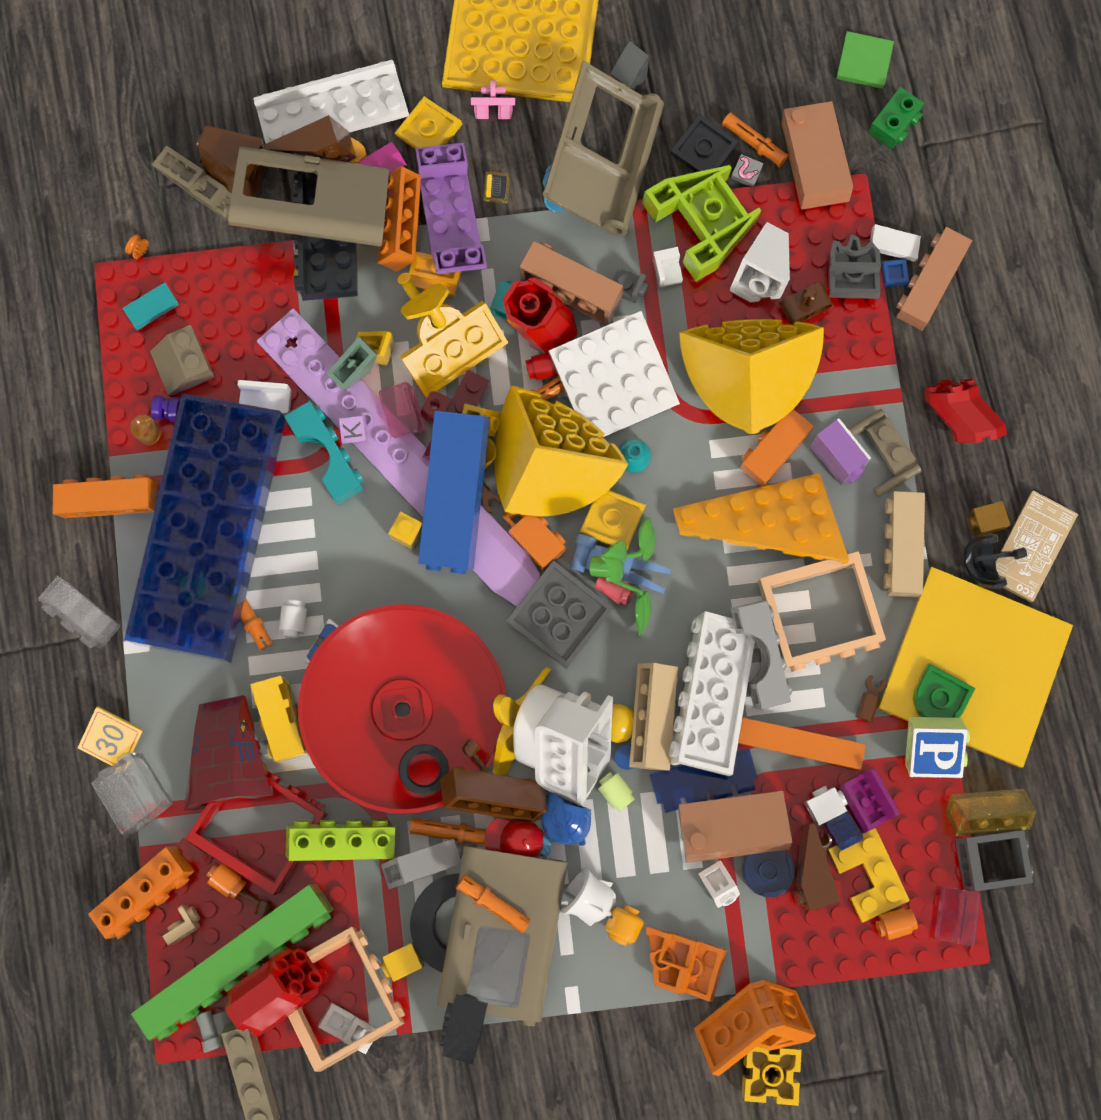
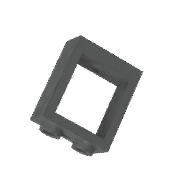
M1024 830L955 839L964 891H981L1033 883L1032 876L1034 870L1029 861V841L1025 836ZM1010 839L1017 878L984 882L977 843Z

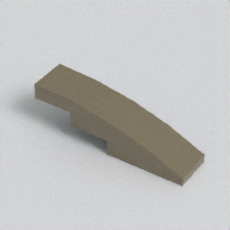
M166 146L152 163V166L224 219L225 204H230L232 193L225 186L208 176L203 169Z

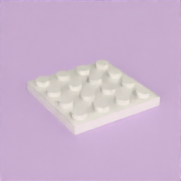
M642 311L548 351L572 409L605 433L603 437L680 404Z

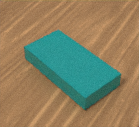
M163 283L125 306L123 310L135 329L139 330L179 304L166 283Z

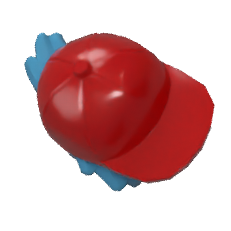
M508 818L495 819L490 822L486 829L484 840L486 850L535 858L539 855L547 857L551 853L549 848L551 841L533 822Z

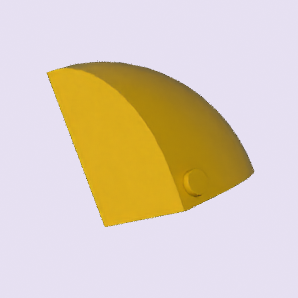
M772 319L721 322L722 327L709 328L708 325H703L679 332L680 346L688 376L696 392L707 407L726 423L745 430L746 433L755 434L788 415L804 397L814 379L820 362L824 327L803 322H795L794 326L782 325V320Z
M512 385L502 408L500 425L495 441L497 449L496 458L494 459L495 481L504 511L511 514L529 516L560 515L580 509L594 502L610 490L622 476L628 463L614 443L609 444L603 438L605 433L570 407L558 401L552 404L541 399L542 394Z

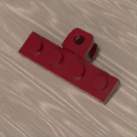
M467 369L452 399L439 392L432 391L429 393L420 411V415L426 421L433 424L435 411L462 414L464 404L478 405L490 380ZM431 441L423 455V458L427 460L430 459Z

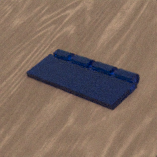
M749 748L736 752L733 775L730 776L687 765L670 768V771L663 770L649 774L657 805L663 804L665 813L678 810L679 804H682L681 798H685L686 803L708 801L706 796L708 791H710L712 800L733 796L731 785H735L737 794L755 790L753 780L758 778Z

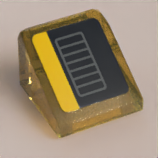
M485 172L484 201L508 203L510 174Z

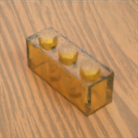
M1009 789L951 794L946 815L956 836L1030 830L1037 811L1025 789Z

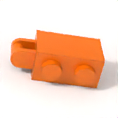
M509 512L502 515V518L511 527L508 531L509 535L543 572L553 560L556 561L566 552V547L564 546L566 541L558 532L552 533L546 527L548 522L543 516L511 514ZM519 515L522 519L515 524L512 520Z

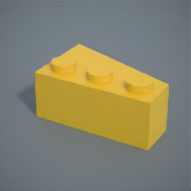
M280 675L250 684L254 703L261 717L260 726L263 734L266 733L268 739L266 748L269 758H274V762L281 763L308 755L301 737L298 713L289 680Z

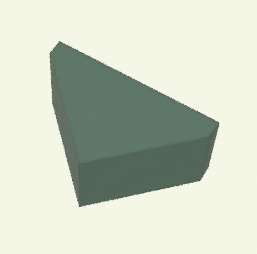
M358 337L326 374L345 391L371 372L378 354L361 337Z

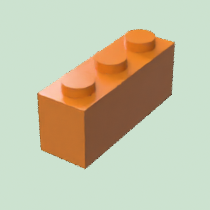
M794 409L780 421L774 423L775 426L770 432L766 429L757 439L759 445L754 450L749 448L740 459L743 461L740 469L761 487L770 481L814 428L810 422Z

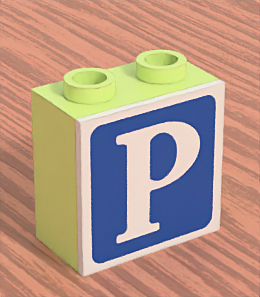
M909 717L905 766L910 777L963 778V768L967 766L968 760L965 748L966 743H969L970 731L965 726L962 718Z

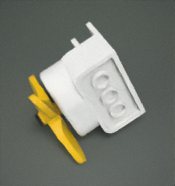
M546 666L529 690L519 699L514 701L506 695H498L494 700L493 709L495 717L503 725L497 740L493 774L507 775L514 759H516L518 762L535 769L536 782L543 789L582 806L610 762L613 697L608 695L603 704L599 705L591 701V694L584 691L580 696H577L570 692L564 694L543 684L551 673L552 668Z

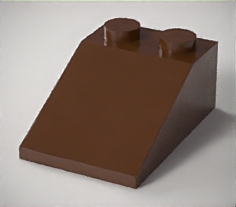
M329 115L264 144L265 150L345 162H350V160L357 158L349 131Z
M815 823L802 826L795 877L796 890L793 891L797 906H801L804 910L808 911L841 901Z

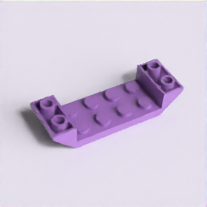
M464 143L415 148L418 174L421 175V198L433 267L436 273L443 274L487 268L484 247L480 244L467 175L468 162Z

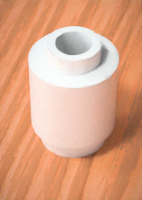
M285 600V605L281 608L279 631L283 632L284 637L298 638L299 634H304L307 615L305 602Z

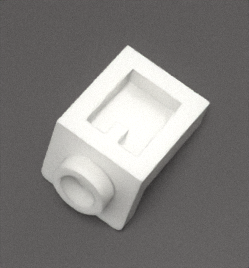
M721 860L698 873L718 908L732 904L740 895L735 882Z

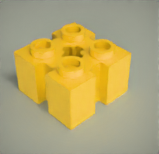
M788 1046L776 1049V1051L755 1047L744 1056L743 1064L746 1068H750L749 1075H743L741 1097L744 1101L766 1103V1096H773V1100L777 1104L799 1106L800 1083L793 1079V1073L800 1072L801 1049L799 1047ZM773 1067L777 1071V1075H772V1079L768 1080L765 1072Z

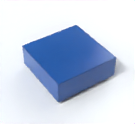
M906 259L881 262L885 288L909 284Z

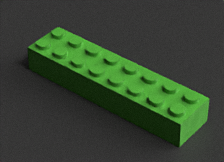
M317 884L308 885L135 1010L131 1015L148 1041L154 1038H158L159 1041L167 1038L179 1029L177 1026L179 1022L184 1024L201 1013L199 1010L201 1006L203 1008L211 1006L223 997L220 992L223 990L228 992L234 985L243 980L242 976L245 974L249 975L265 963L264 960L270 959L273 955L288 949L286 944L289 942L294 944L310 934L307 930L311 926L316 928L332 918L329 913L335 909Z

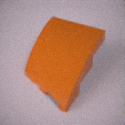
M647 926L646 934L649 937L651 949L649 954L653 965L654 986L676 994L687 993L712 1002L727 950L693 938Z

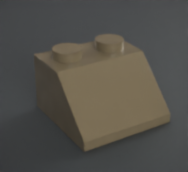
M191 325L167 334L150 351L169 397L215 378L199 337Z

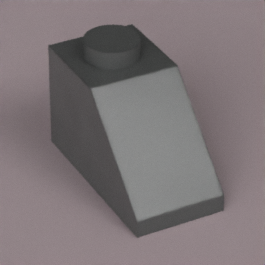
M630 41L614 66L610 77L635 91L647 78L649 56Z

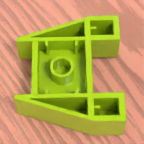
M730 165L668 178L649 188L644 193L642 204L655 223L679 209L701 242L686 251L683 259V264L696 282L718 269L755 225L761 209L757 208L748 214L725 182L728 180L731 171Z

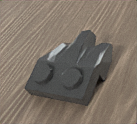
M852 234L846 247L842 246L839 241H833L828 270L829 297L879 299L881 259L880 251L873 242L868 243L866 247H861L859 237Z

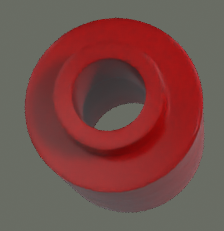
M549 352L531 356V359L525 360L530 380L536 379L538 381L558 376Z

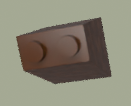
M205 125L203 133L198 135L196 141V148L200 152V163L203 164L204 171L208 176L225 186L232 193L239 147L264 149L263 139ZM249 164L247 166L243 189L245 196L257 198L268 166Z

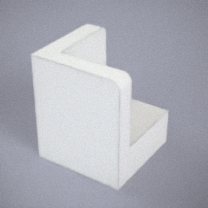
M678 247L653 252L652 261L659 288L679 284L683 281L679 265L680 254Z

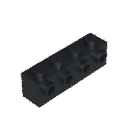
M456 994L454 1003L448 1002L439 1045L444 1047L442 1056L473 1065L488 1003L478 1001L475 996L470 994H463L462 996Z

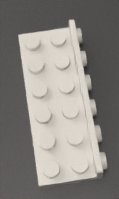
M393 60L379 62L378 64L357 68L349 72L335 74L331 77L310 81L253 98L265 143H269L328 115L348 130L349 133L409 116Z
M705 611L694 618L691 626V632L694 633L693 640L689 643L687 649L689 662L682 676L685 685L678 699L680 713L674 722L673 730L676 732L675 741L671 743L669 756L672 757V765L683 764L730 776L733 775L755 641L746 635L736 633L733 618Z

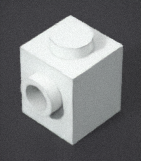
M826 786L812 792L813 798L804 802L816 826L847 811L845 805H847L846 798L840 790L836 791L835 787L829 790Z

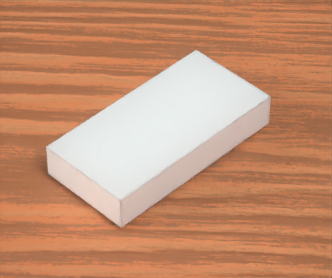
M875 224L871 230L870 242H873L882 254L915 262L918 259L921 236Z

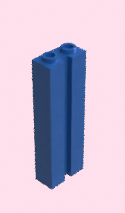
M442 411L434 412L418 564L426 565L427 570L441 571V567L451 568V573L465 574L466 570L474 569L490 417Z

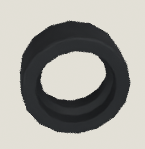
M421 744L413 746L400 759L398 767L400 780L405 788L413 793L422 795L434 793L441 788L440 780L449 772L448 759L440 749L433 745ZM418 754H429L438 762L439 774L435 781L430 784H417L409 776V763Z

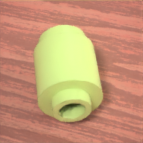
M610 772L598 781L602 785L598 788L600 793L611 807H615L619 812L635 800L632 796L633 791L619 773L613 775Z

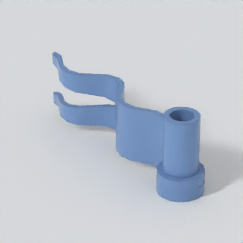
M577 534L575 540L576 548L569 568L581 573L584 572L585 568L590 570L591 558L593 556H601L608 548L595 545L597 541L595 538ZM636 558L625 560L623 581H628L631 584L643 586L664 594V588L630 572V569L655 571L664 574H670L671 569Z

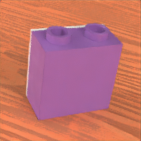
M839 418L818 433L810 445V448L840 485L846 481L851 484L857 480L866 470L865 465L871 459Z

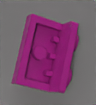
M875 768L865 771L838 786L864 833L900 814L895 801L889 795L881 776Z

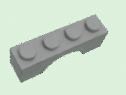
M758 601L731 608L736 633L753 639L757 643L762 655L760 671L748 683L753 707L763 710L791 702L790 695L792 694V689L789 681L785 678L784 670L786 669V663L779 652L780 638L778 632L774 630L772 622L774 612L771 605H768V601Z

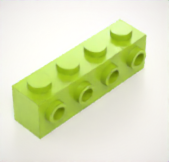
M358 819L346 820V824H336L335 820H320V824H309L310 821L294 820L293 824H286L285 856L288 861L394 859L395 827L388 823L386 819H373L372 823L363 824L362 820Z

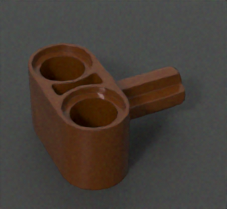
M821 282L806 287L786 297L779 303L790 325L793 326L795 322H804L828 310L833 305Z

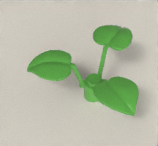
M650 517L644 519L641 524L638 537L640 548L637 552L627 554L625 542L619 540L612 544L601 556H593L590 561L591 576L606 577V582H613L637 594L635 615L638 633L636 636H640L650 620L652 611L651 597L648 591L643 592L621 580L624 575V562L626 559L642 556L643 561H648L653 555L655 531Z

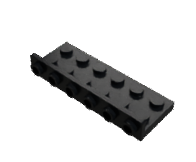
M298 171V175H294L295 190H298V194H294V203L314 204L317 175L315 173ZM294 235L295 249L298 250V255H294L295 270H298V275L294 276L295 290L300 291L303 301L358 296L357 243Z

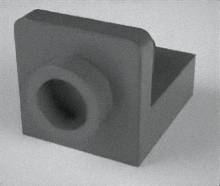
M618 268L613 281L623 285L622 298L635 304L639 296L644 297L648 287V283H645L646 274L644 273L638 276Z

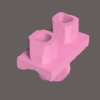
M491 79V87H481V94H491V98H471V105H474L476 119H489V105L498 106V119H511L513 106H516V98H496V94H506V87H496V79Z

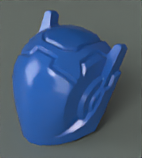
M549 792L546 799L548 811L542 815L544 833L549 839L560 844L579 843L580 846H584L586 844L585 837H587L591 826V809Z

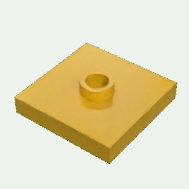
M424 96L397 129L395 135L414 149L447 145L462 126V122Z
M608 490L604 495L592 502L580 534L595 538L597 541L609 546L619 540H623L626 544V550H628L646 505Z

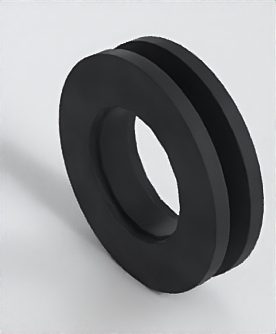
M460 873L441 877L428 885L417 898L411 913L410 931L413 944L421 958L439 972H443L447 947L437 937L434 921L441 905L447 900L456 897V885L458 884ZM488 927L485 938L480 945L475 947L470 975L485 970L500 957L508 943L510 930Z

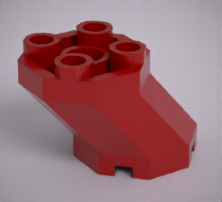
M529 278L528 281L523 282L521 280L513 282L503 297L508 323L529 342L530 347L542 354L548 353L549 350L577 338L578 331L573 312L553 293L550 286L537 278Z
M974 378L960 380V383H953V379H944L938 381V385L925 387V402L948 426L953 441L955 440L957 443L983 442V438L989 436L990 440H996L1007 434L1006 424L979 395V386Z
M288 948L273 955L269 961L234 985L228 991L227 998L229 997V1002L226 1004L225 1011L236 1029L241 1031L248 1029L253 1031L251 1035L258 1037L272 1030L278 1023L310 1001L318 993L322 977L305 951Z

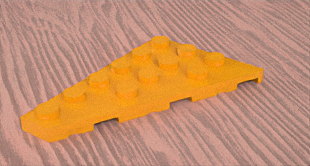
M820 473L673 508V515L679 535L698 536L706 540L710 538L727 541L728 544L745 547L754 546L762 550H766V548L784 551V554L801 557L810 556L818 560L825 558L841 561V564H846L849 561Z

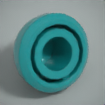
M631 438L624 441L618 448L628 463L625 471L639 473L649 466L652 454L650 447L643 440Z

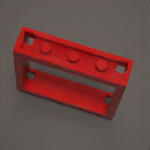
M268 771L266 777L269 786H272L273 790L313 814L315 818L311 824H320V820L326 818L328 814L323 811L324 805L313 798L308 802L301 797L302 791L292 785L286 788L279 783L280 777ZM225 800L208 803L185 839L270 894L277 895L298 861L287 860L281 872L274 880L209 839L203 833Z

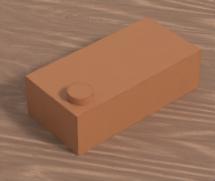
M832 101L784 109L781 126L801 209L849 202L853 183Z
M533 241L520 265L521 282L528 281L529 278H537L550 286L553 293L566 306L605 326L610 324L622 302L623 285L555 252L546 243L541 242L539 244Z
M783 791L679 804L678 816L686 863L789 850L791 847L792 838Z

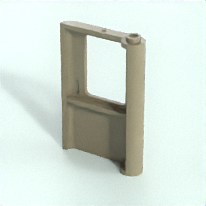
M583 61L544 187V198L609 234L625 236L629 229L664 107V102L661 98L653 93L642 96L625 84L620 83ZM596 87L628 104L633 110L617 164L581 144V136Z
M240 146L230 204H225L224 219L228 220V225L381 247L389 168ZM249 164L315 173L317 175L314 204L305 205L245 196L243 189L247 166Z

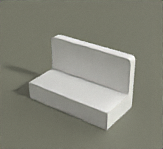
M238 380L237 386L241 390L238 408L240 412L284 416L290 413L292 391L288 384Z

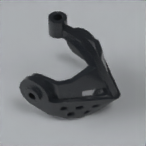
M992 533L984 534L967 544L964 551V563L968 574L976 584L983 588L1000 589L1007 585L1006 577L998 574L995 559L1002 557H1014L1016 560L1027 557V550L1022 547L1013 551L994 553L991 543L998 542V535ZM982 547L979 556H976L978 549ZM981 561L987 571L984 572L977 562Z

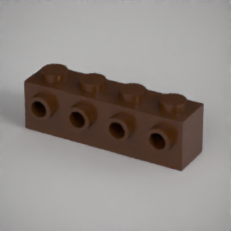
M456 767L452 768L440 780L444 809L536 822L548 811L545 789L532 779H519L509 775L489 774L486 771L477 772Z

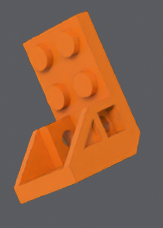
M766 980L750 983L694 1028L710 1071L716 1076H720L755 1047L775 1050L809 1042L816 1036L797 991Z

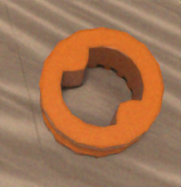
M135 234L128 241L125 252L129 255L133 254L135 259L141 258L143 256L142 253L145 254L144 250L148 249L149 242L146 239L141 240V236Z

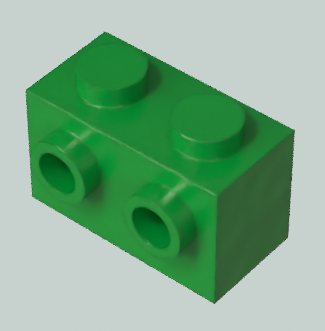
M900 87L874 120L868 134L892 150L896 143L901 145L909 134L907 129L910 125L916 126L923 116V113L920 111L924 103Z

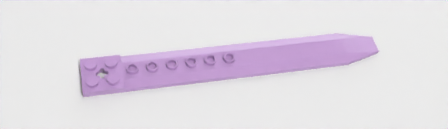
M293 308L257 340V343L316 406L319 405L322 412L339 430V419L366 416L368 441L352 444L423 517L429 460L423 458V455L427 448L362 380H359L343 391L326 374L340 357ZM289 338L298 339L296 340V348H293L292 346H290L289 348L286 347V345L288 344L287 340ZM480 506L474 569L472 570L494 593L517 607L541 575L530 556Z

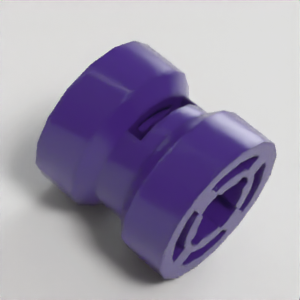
M161 395L153 397L151 405V417L153 420L161 421L162 419H168L170 422L176 423L180 421L182 415L181 398L172 397L171 399H166Z

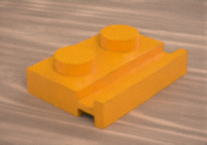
M416 252L415 261L411 263L409 273L417 290L425 291L435 284H443L449 290L447 297L455 298L461 271L437 274L433 267L432 255Z

